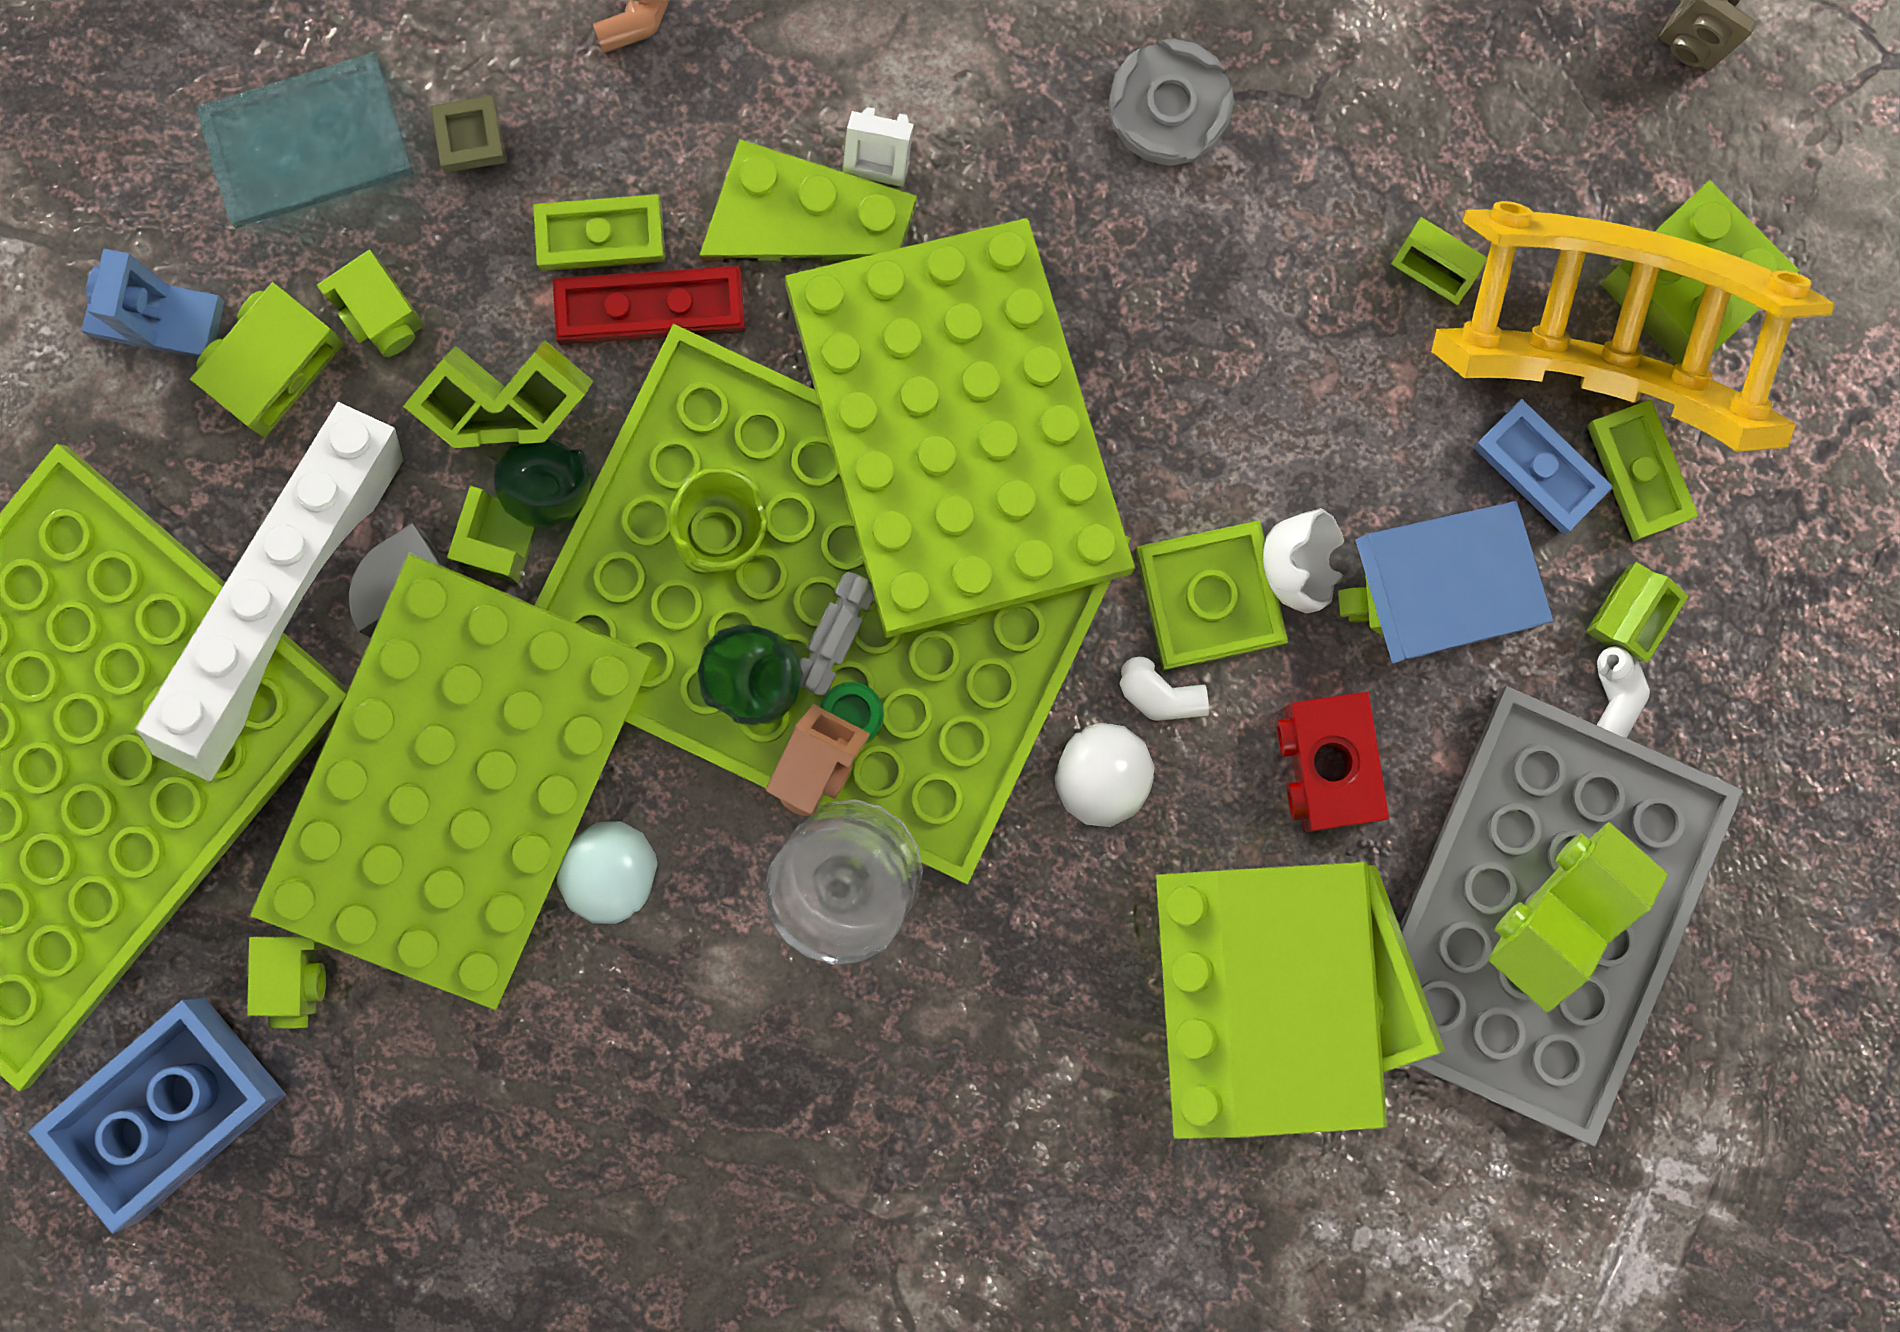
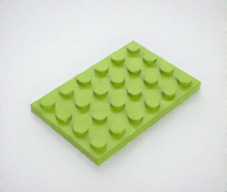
M1028 218L785 275V286L885 638L1132 575L1135 565Z
M408 552L250 916L497 1010L652 660L651 655Z

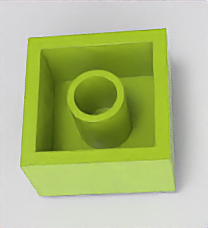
M1711 180L1707 181L1655 231L1731 254L1771 271H1789L1794 273L1800 271ZM1624 260L1600 283L1621 306L1634 264L1633 261ZM1660 269L1643 329L1677 363H1680L1684 359L1706 283ZM1731 294L1713 353L1760 308Z

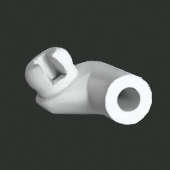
M1613 646L1603 650L1597 660L1598 675L1609 700V704L1597 726L1627 738L1649 699L1650 690L1638 659L1630 655L1629 651L1625 648Z
M1133 657L1123 664L1120 686L1124 697L1147 718L1154 721L1209 715L1206 685L1172 688L1154 671V663L1145 657Z

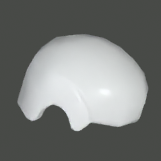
M1322 508L1299 514L1276 524L1266 536L1263 550L1265 574L1275 596L1284 605L1306 614L1320 611L1332 603L1334 585L1343 579V574L1333 570L1329 565L1331 553L1343 545V534L1334 517Z
M1097 723L1085 727L1082 732L1075 733L1067 743L1056 770L1055 787L1067 812L1086 825L1112 827L1133 817L1141 809L1151 791L1155 767L1145 741L1124 726Z

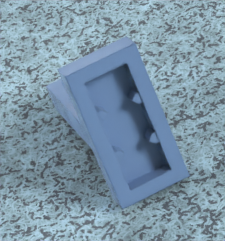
M103 248L100 265L95 266L91 270L87 280L86 298L88 305L81 331L93 338L199 358L203 350L217 338L225 301L215 294L170 286L131 254Z

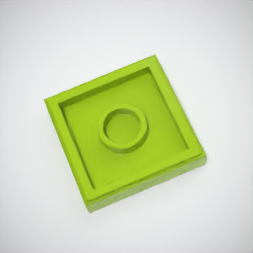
M1260 520L1136 547L1135 551L1162 671L1288 644L1279 600L1268 583L1263 566L1265 539Z

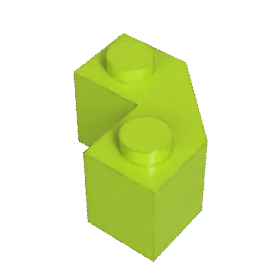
M544 340L508 384L504 386L455 345L403 407L453 448L479 447L481 444L519 442V444L543 443L585 396L593 380Z
M1610 822L1606 823L1590 838L1586 837L1583 833L1576 835L1556 857L1555 862L1560 865L1526 905L1519 902L1512 907L1494 930L1501 938L1488 961L1546 1013L1550 1012L1590 980L1608 943L1652 908L1668 876L1667 872Z

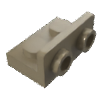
M1681 0L1658 36V39L1669 45L1672 54L1681 62L1689 66H1702L1707 70H1711L1746 40L1758 23L1755 19L1735 7L1740 0Z

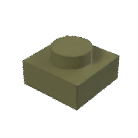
M493 95L431 106L440 165L445 173L507 163L498 106Z

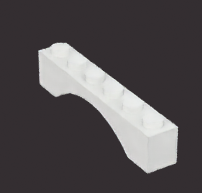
M340 402L336 403L137 726L136 731L152 755L209 782L212 781L245 726L254 696L267 664L302 597L340 543L362 520L374 511L404 461L394 427Z

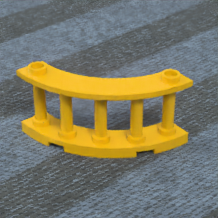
M1496 202L1493 205V209L1465 210L1462 222L1489 240L1491 245L1472 321L1466 322L1463 328L1436 329L1431 350L1433 354L1465 379L1509 378L1542 382L1545 370L1582 376L1580 382L1581 389L1614 396L1634 403L1640 400L1642 393L1674 404L1671 417L1707 433L1736 452L1789 447L1796 424L1772 409L1773 403L1768 399L1793 318L1830 316L1835 305L1831 300L1810 289L1812 282L1807 277L1789 271H1771L1731 254L1662 233L1589 218L1532 212L1530 208L1514 202ZM1517 247L1560 249L1541 324L1533 327L1532 332L1502 330L1497 327ZM1586 253L1634 262L1613 340L1606 342L1604 345L1571 339L1569 333L1565 331ZM1660 269L1706 283L1683 362L1677 363L1675 366L1643 356L1642 350L1638 347ZM1731 294L1766 311L1741 392L1712 380L1713 373L1708 369Z

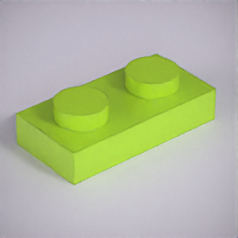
M659 194L533 204L537 266L541 272L666 262L662 204Z
M1652 399L1593 420L1586 425L1609 483L1613 486V493L1633 542L1699 517Z

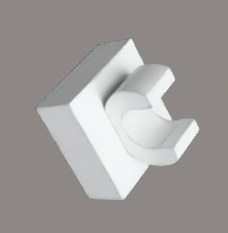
M867 107L862 113L852 111L846 132L843 172L866 180L903 187L908 171L914 124L909 123L907 115L899 114L897 120L874 116L875 109Z

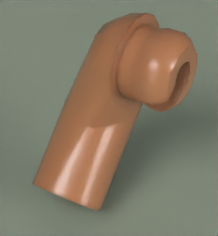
M628 0L624 13L593 23L603 53L653 36L659 28L669 0Z

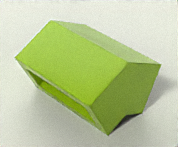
M1420 217L1391 264L1458 305L1478 277L1487 261V257L1423 217ZM1413 246L1463 277L1462 283L1409 251L1410 248Z
M1636 561L1626 566L1585 633L1608 647H1623L1629 651L1630 655L1648 663L1689 596L1668 576L1655 573Z

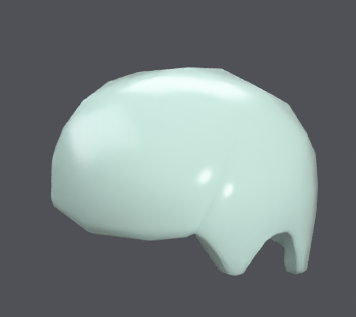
M621 821L596 822L572 838L557 872V886L570 911L591 923L617 924L631 917L634 912L639 911L647 901L658 866L656 854L644 834Z

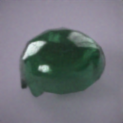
M547 439L543 443H517L512 445L495 465L494 485L499 503L507 514L525 526L553 528L570 522L581 512L590 493L592 474L589 473L584 453L579 449L569 450L567 446L556 440Z
M739 624L720 629L703 647L697 674L701 696L708 706L724 712L736 723L758 726L760 724L769 725L780 720L790 709L798 697L803 670L793 645L786 638L773 630L760 626Z

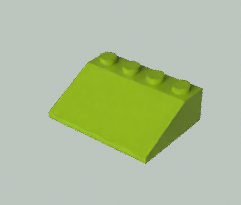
M1368 862L1156 875L1174 1139L1234 1138L1388 1127Z

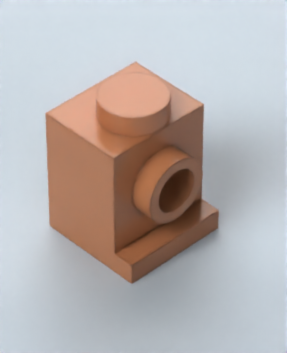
M812 704L795 726L765 791L779 798L787 809L803 816L814 815L825 795L834 800L837 799L854 766L852 763L865 746L870 733Z

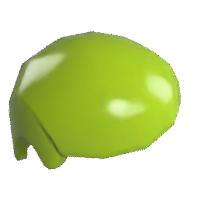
M705 468L685 480L672 500L669 513V531L676 549L684 560L691 562L692 566L707 572L733 571L755 557L765 536L768 523L760 498L759 487L753 480L732 468Z

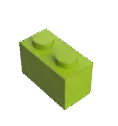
M274 282L264 292L262 290L257 291L244 302L237 315L238 323L223 340L216 339L203 350L196 363L198 370L190 378L192 382L263 438H266L345 344L334 331Z

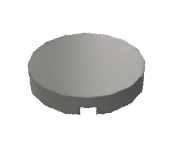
M1167 39L1157 41V44L1149 45L1144 49L1142 47L1126 58L1114 77L1109 99L1113 129L1125 147L1145 161L1167 166L1194 162L1213 150L1227 131L1234 97L1232 86L1230 88L1229 80L1224 74L1225 69L1216 56L1192 42Z

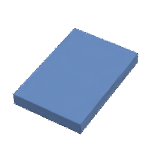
M1517 501L1373 532L1355 539L1392 664L1554 622Z

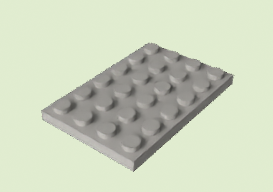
M1505 686L1501 688L1400 924L1401 933L1445 1048V1052L1410 1063V1065L1595 1147L1743 790L1511 687ZM1610 822L1667 872L1668 876L1652 908L1608 943L1590 980L1550 1012L1546 1013L1488 961L1501 938L1494 930L1512 907L1519 902L1526 905L1560 866L1555 862L1556 857L1576 835L1583 833L1586 837L1590 838L1606 823Z

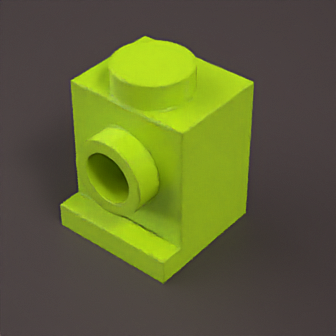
M370 249L317 284L322 294L338 310L341 309L337 313L357 342L360 344L369 338L384 357H391L406 349L415 340L414 332L425 326L387 269Z
M303 936L249 937L247 1016H268V1028H308V1014L316 1013V1001L323 1000L326 989L325 966L322 962H317V950L330 949V947Z

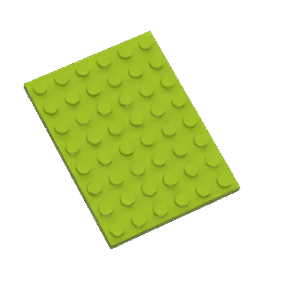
M673 324L535 603V606L651 655L652 660L625 718V722L765 789L795 726L812 704L820 707L824 696L813 694L799 687L793 681V674L802 657L809 659L812 651L808 650L807 646L829 602L836 604L839 597L834 595V592L842 576L846 572H850L869 580L816 391ZM705 468H732L753 480L759 487L760 498L768 520L765 536L755 557L733 571L707 572L692 566L691 562L684 560L676 549L669 531V513L672 500L685 480ZM1126 536L1127 542L1129 544L1131 538ZM1111 580L885 638L874 599L869 610L862 609L859 617L864 620L842 665L835 663L831 670L837 675L830 689L845 682H858L870 687L881 700L884 710L883 725L878 735L863 747L852 763L854 765L837 799L834 800L825 795L816 813L968 885Z
M56 444L0 512V1076L18 1092L28 1089L33 1085L333 724L348 692V688L285 633H282L254 696L245 726L211 782L152 755L136 731V728L226 582L70 447L62 444Z

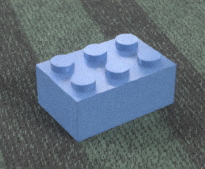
M205 997L180 1001L28 1132L110 1232L115 1233L138 1224L280 1102L286 1094Z

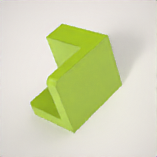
M470 486L447 558L459 567L519 584L540 515L535 509L491 497L484 489Z

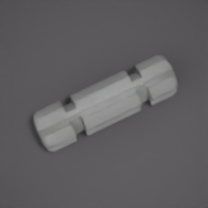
M846 572L842 576L834 592V595L839 598L836 604L829 602L807 646V649L812 651L809 659L801 658L793 674V681L799 687L813 694L824 696L829 691L837 675L831 670L835 663L842 665L864 620L859 617L862 609L868 611L874 600L870 581L855 573Z

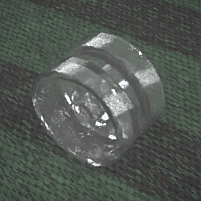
M855 799L828 802L817 808L814 815L804 816L771 862L764 889L769 918L784 941L808 958L833 965L863 962L886 949L903 926L908 912L917 898L923 874L919 847L905 824L881 806Z

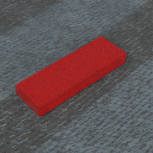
M740 266L552 278L556 341L559 345L665 338L673 324L697 335L746 332L742 270Z

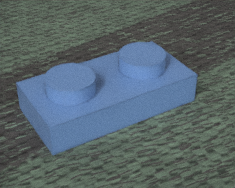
M1520 399L1473 447L1563 535L1570 532L1613 488L1597 470L1523 399Z

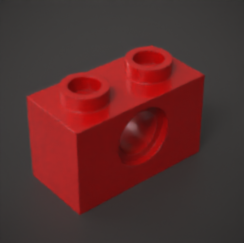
M1369 691L1292 702L1285 706V718L1277 719L1276 730L1282 757H1292L1295 782H1289L1286 785L1288 807L1292 820H1302L1304 833L1389 820ZM1322 746L1333 747L1343 756L1345 768L1342 776L1337 781L1325 780L1315 770L1314 757Z

